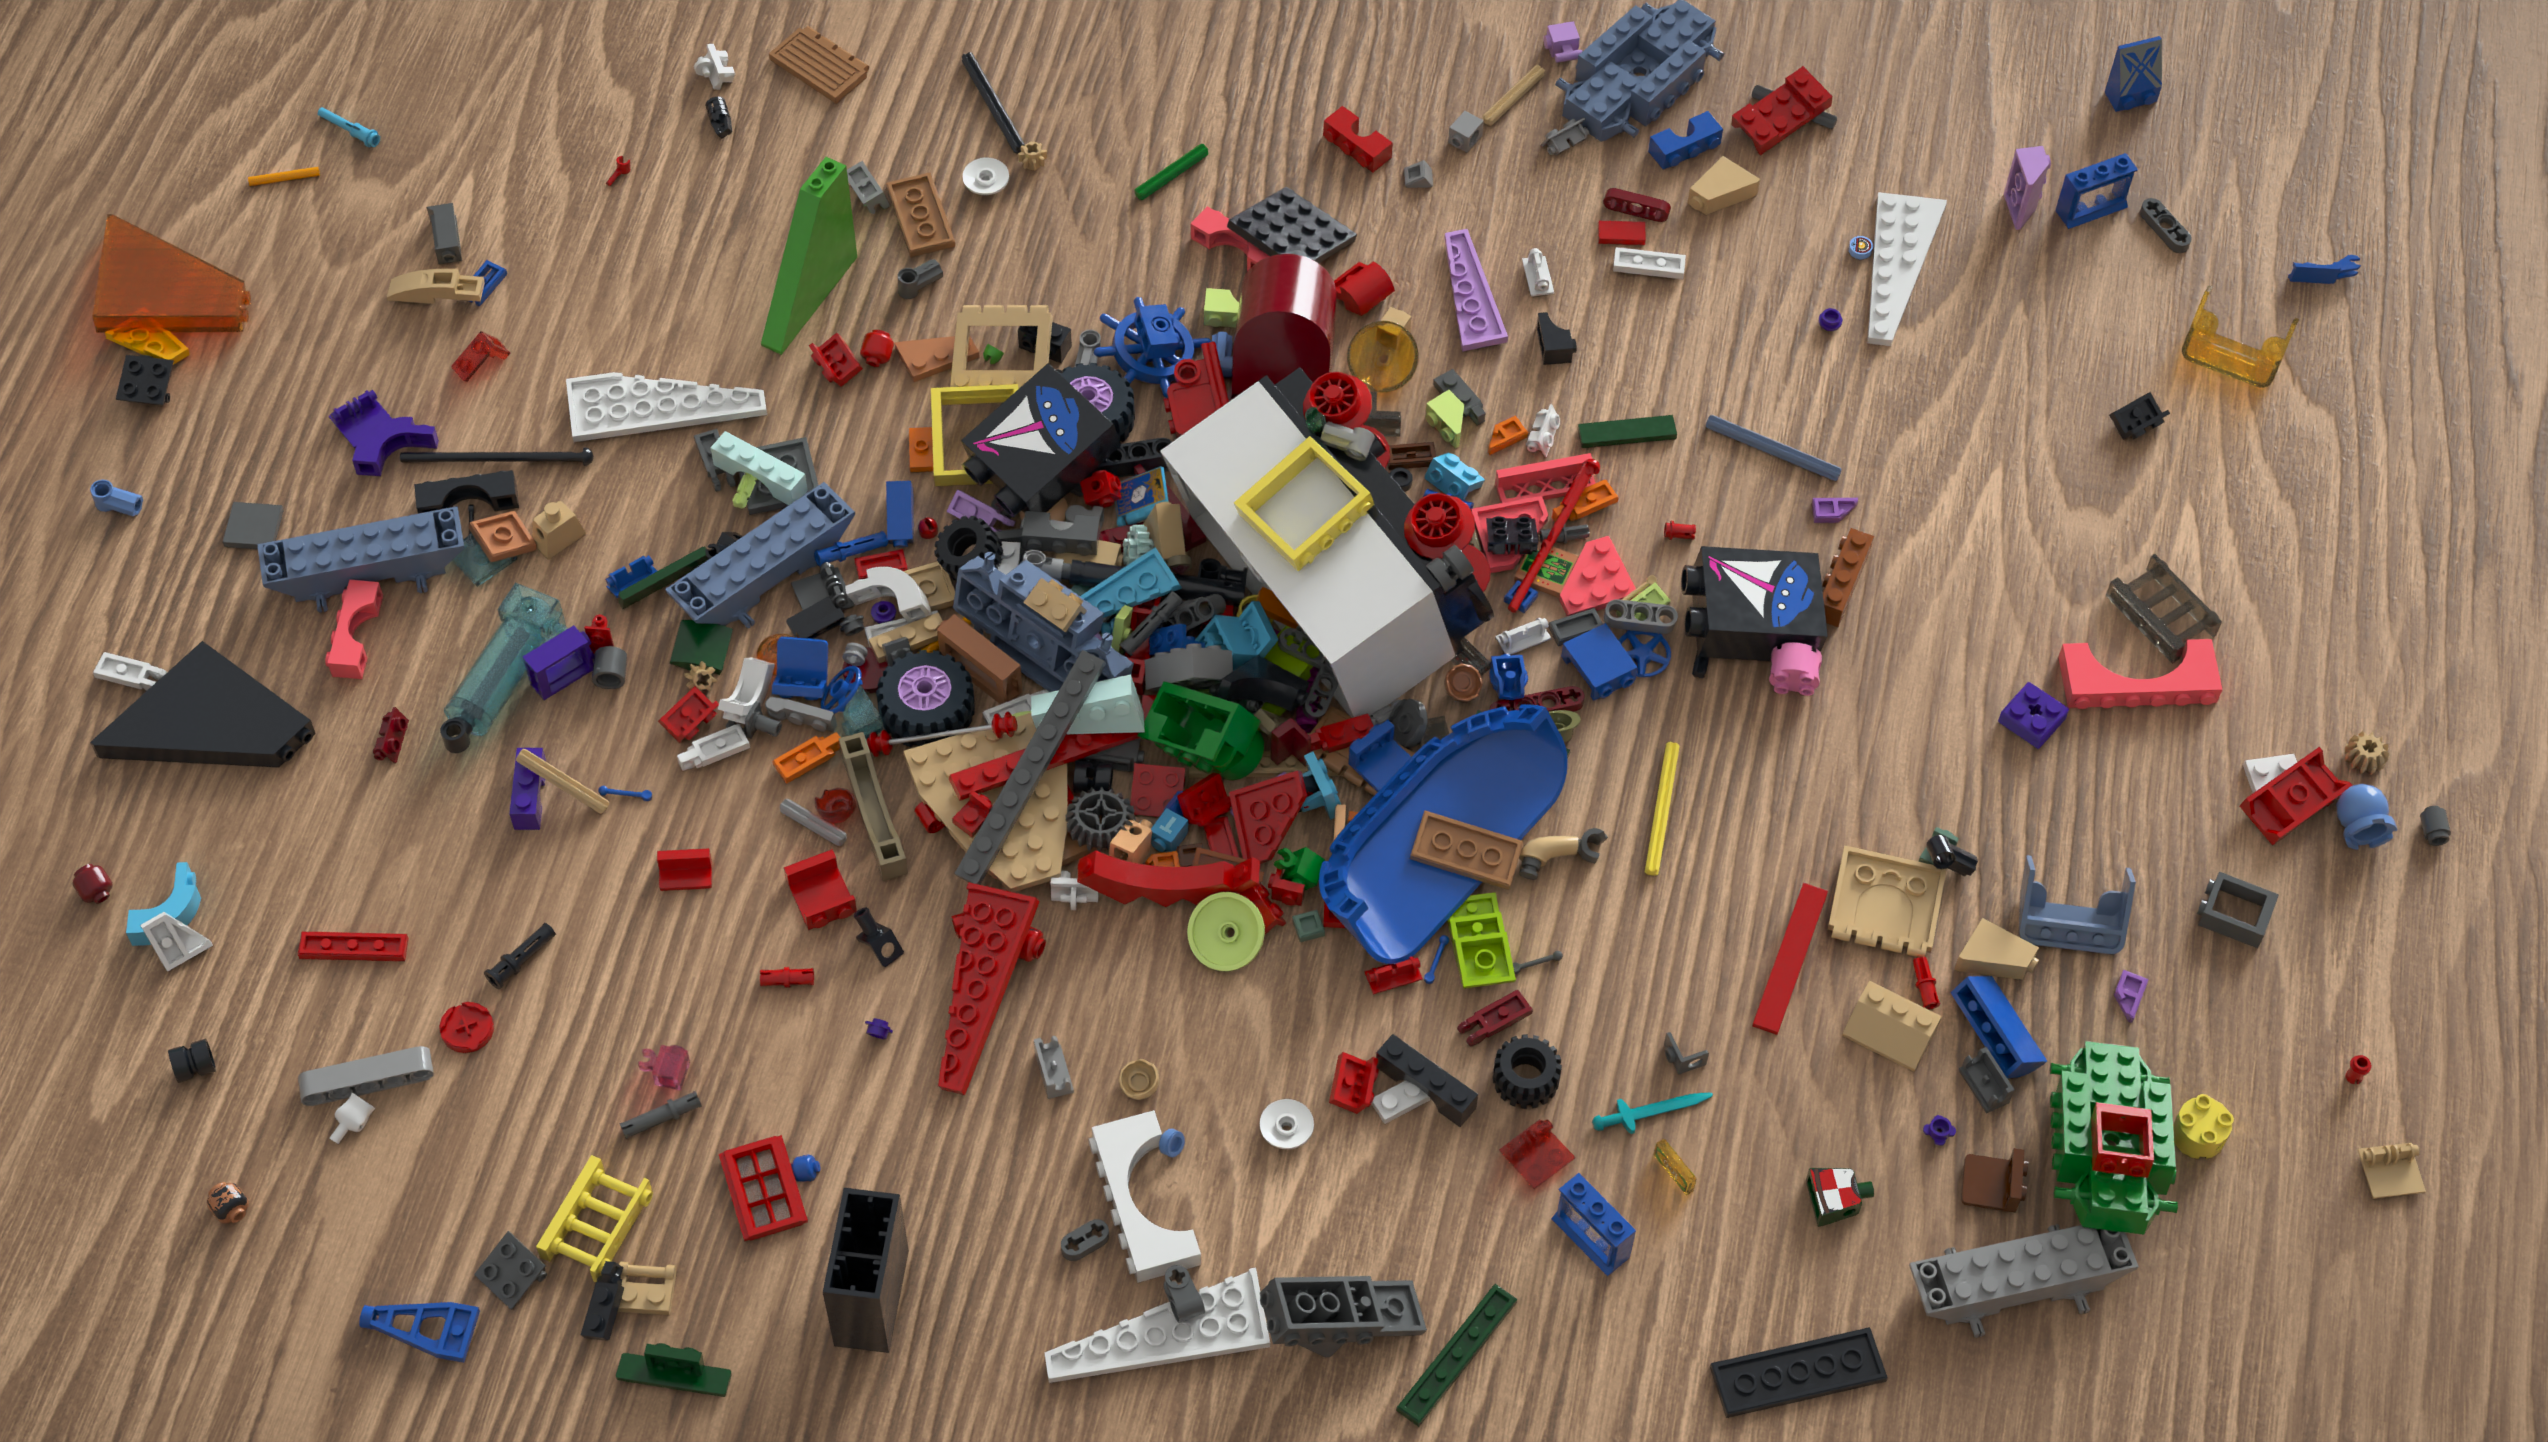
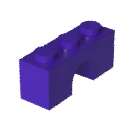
M517 748L516 758L522 749H526L546 761L543 748ZM516 759L509 813L514 830H540L542 816L540 786H545V779L518 763Z

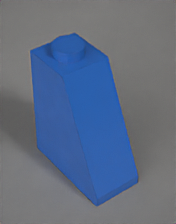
M886 481L887 540L889 544H893V547L905 548L908 547V544L914 543V489L911 481Z

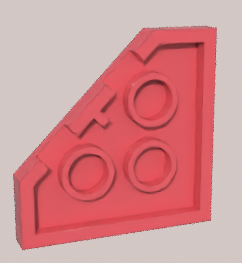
M1542 496L1471 509L1482 552L1490 565V573L1514 569L1524 554H1519L1520 545H1518V554L1515 555L1514 545L1512 544L1510 554H1507V544H1505V554L1487 552L1488 533L1486 518L1496 516L1505 518L1523 516L1535 518L1537 535L1548 521V512Z
M1609 536L1586 542L1560 594L1559 601L1567 616L1595 608L1596 611L1605 609L1610 601L1615 599L1622 600L1636 589Z

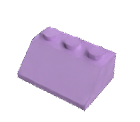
M2043 146L2015 150L2003 195L2016 230H2020L2036 210L2039 199L2042 198V187L2046 183V173L2051 166L2050 157L2046 155Z

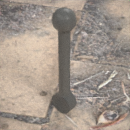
M1555 951L1553 955L1519 964L1515 962L1513 963L1514 973L1518 974L1521 969L1551 960L1560 961L1563 954L1561 951Z

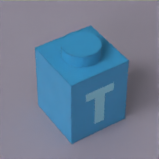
M1166 808L1151 828L1152 846L1159 852L1175 851L1188 834V820Z

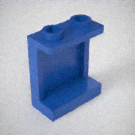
M1606 623L1563 643L1561 658L1566 664L1570 662L1574 664L1591 688L1590 697L1593 701L1599 698H1606L1619 688H1627L1636 680L1637 665Z

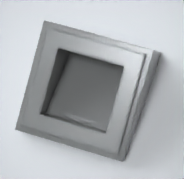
M1425 160L1404 168L1406 188L1433 187L1432 169Z

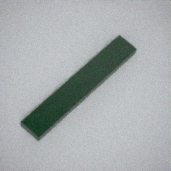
M1494 1284L1399 1403L1396 1411L1419 1427L1516 1305L1517 1298L1497 1284Z

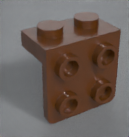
M2014 1148L2009 1160L1974 1154L1966 1155L1964 1159L1962 1203L1968 1206L2016 1213L2020 1201H2025L2027 1185H2022L2023 1177H2026L2028 1172V1161L2024 1160L2025 1150Z

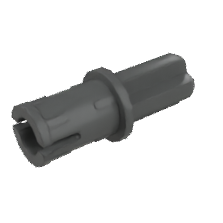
M1588 525L1564 526L1555 543L1563 542V544H1567V540L1589 537ZM1551 529L1540 530L1541 543L1544 539H1547Z

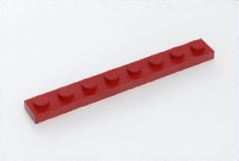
M1139 732L1066 734L1046 771L1140 738L1137 736ZM1025 749L950 774L949 781L959 801L969 798V794L972 791L981 794L1004 786Z

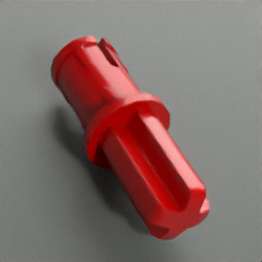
M1915 958L1913 960L1917 977L1915 986L1921 994L1923 1007L1928 1010L1940 1006V1001L1935 987L1936 979L1931 976L1927 958Z

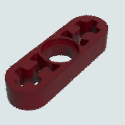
M1617 188L1608 189L1603 199L1604 206L1610 210L1656 222L1666 221L1671 211L1670 204L1664 200ZM1632 203H1637L1642 207L1634 206Z

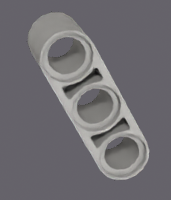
M1615 599L1606 605L1603 617L1604 622L1611 628L1668 634L1675 627L1678 613L1675 608L1669 605ZM1611 610H1618L1622 616L1615 618L1609 612ZM1643 613L1647 619L1644 621L1637 620L1634 614ZM1668 616L1672 622L1665 624L1660 621L1659 617Z

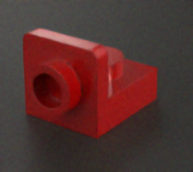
M972 791L969 794V801L952 818V823L970 837H973L992 808L991 801L985 795H979Z

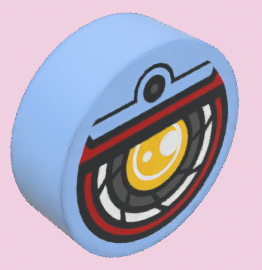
M1857 236L1850 241L1849 253L1852 257L1866 259L1872 253L1873 243L1867 237Z

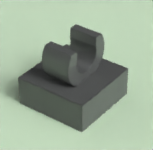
M907 637L882 644L887 665L891 667L895 659L898 657L903 659L905 654L911 652Z

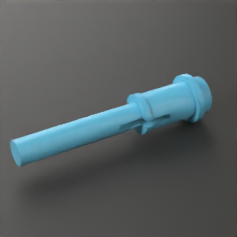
M323 107L318 110L320 117L350 132V136L364 142L365 146L376 147L379 144L380 135H378L376 130H369L359 123L353 124Z

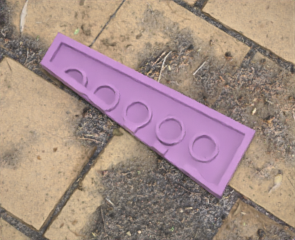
M1468 229L1445 233L1444 240L1462 352L1508 342L1507 332Z

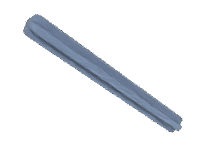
M1710 415L1706 422L1708 429L1831 480L1837 481L1841 475L1842 469L1838 466L1715 415Z

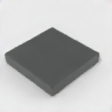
M233 502L223 538L224 547L258 549L257 544L276 541L284 512L283 506Z

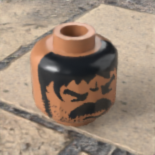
M221 1182L209 1191L207 1207L221 1223H236L246 1215L249 1200L235 1183Z

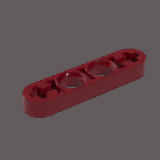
M1568 686L1524 695V698L1498 700L1490 705L1489 710L1499 707H1506L1508 711H1512L1510 710L1511 707H1513V710H1518L1517 707L1522 704L1543 706L1542 702L1550 699L1556 705L1552 708H1547L1548 712L1557 710L1575 712L1583 707L1585 694L1577 686ZM1569 696H1573L1574 699H1577V701L1573 702V700L1569 698Z

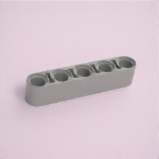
M423 1046L309 1070L298 1076L301 1103L306 1106H314L349 1098L352 1093L360 1096L423 1082L432 1078L434 1072L430 1049Z

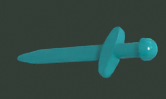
M1713 1093L1688 1094L1630 1109L1622 1099H1618V1113L1604 1117L1600 1115L1595 1116L1592 1120V1125L1595 1130L1603 1131L1604 1127L1622 1123L1630 1134H1634V1120L1696 1105L1711 1098Z

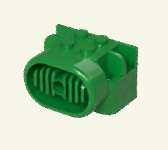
M1163 681L1144 721L1145 732H1139L1137 735L1142 739L1154 742L1164 753L1177 758V762L1191 768L1193 765L1198 770L1207 774L1212 772L1220 773L1222 779L1230 781L1242 779L1252 773L1260 763L1264 753V739L1258 730L1261 721L1241 705Z

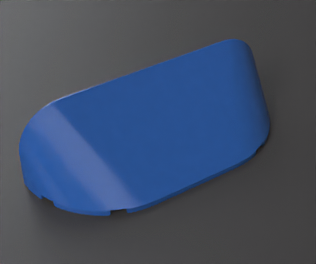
M1524 704L1520 705L1519 710L1508 711L1506 707H1499L1478 713L1450 727L1452 733L1441 740L1434 737L1423 745L1344 827L1329 848L1332 855L1329 861L1322 862L1320 869V892L1329 910L1372 958L1381 963L1396 964L1414 956L1482 883L1481 881L1410 859L1425 810L1522 840L1556 802L1565 783L1568 759L1563 738L1546 707Z

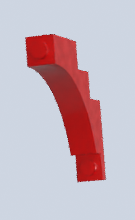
M1096 850L1079 859L1077 882L1124 905L1141 896L1164 907H1168L1181 899L1198 905L1210 895L1220 892L1239 894L1259 884L1260 860L1251 857L1236 866L1226 861L1200 866L1163 867L1117 859Z

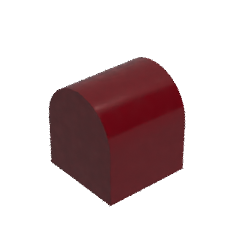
M1278 254L1260 260L1246 273L1241 286L1233 346L1232 394H1241L1266 375L1275 385L1299 367L1313 383L1318 377L1331 372L1337 292L1332 277L1317 262L1300 255Z

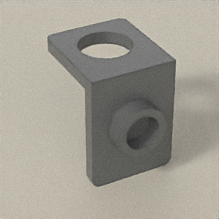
M1671 1032L1666 1033L1664 1041L1665 1055L1668 1062L1674 1064L1678 1075L1707 1064L1709 1056L1707 1050L1683 1058ZM1696 1059H1700L1699 1061H1697V1062H1695V1063H1693V1064H1690L1692 1061H1694V1060H1696Z

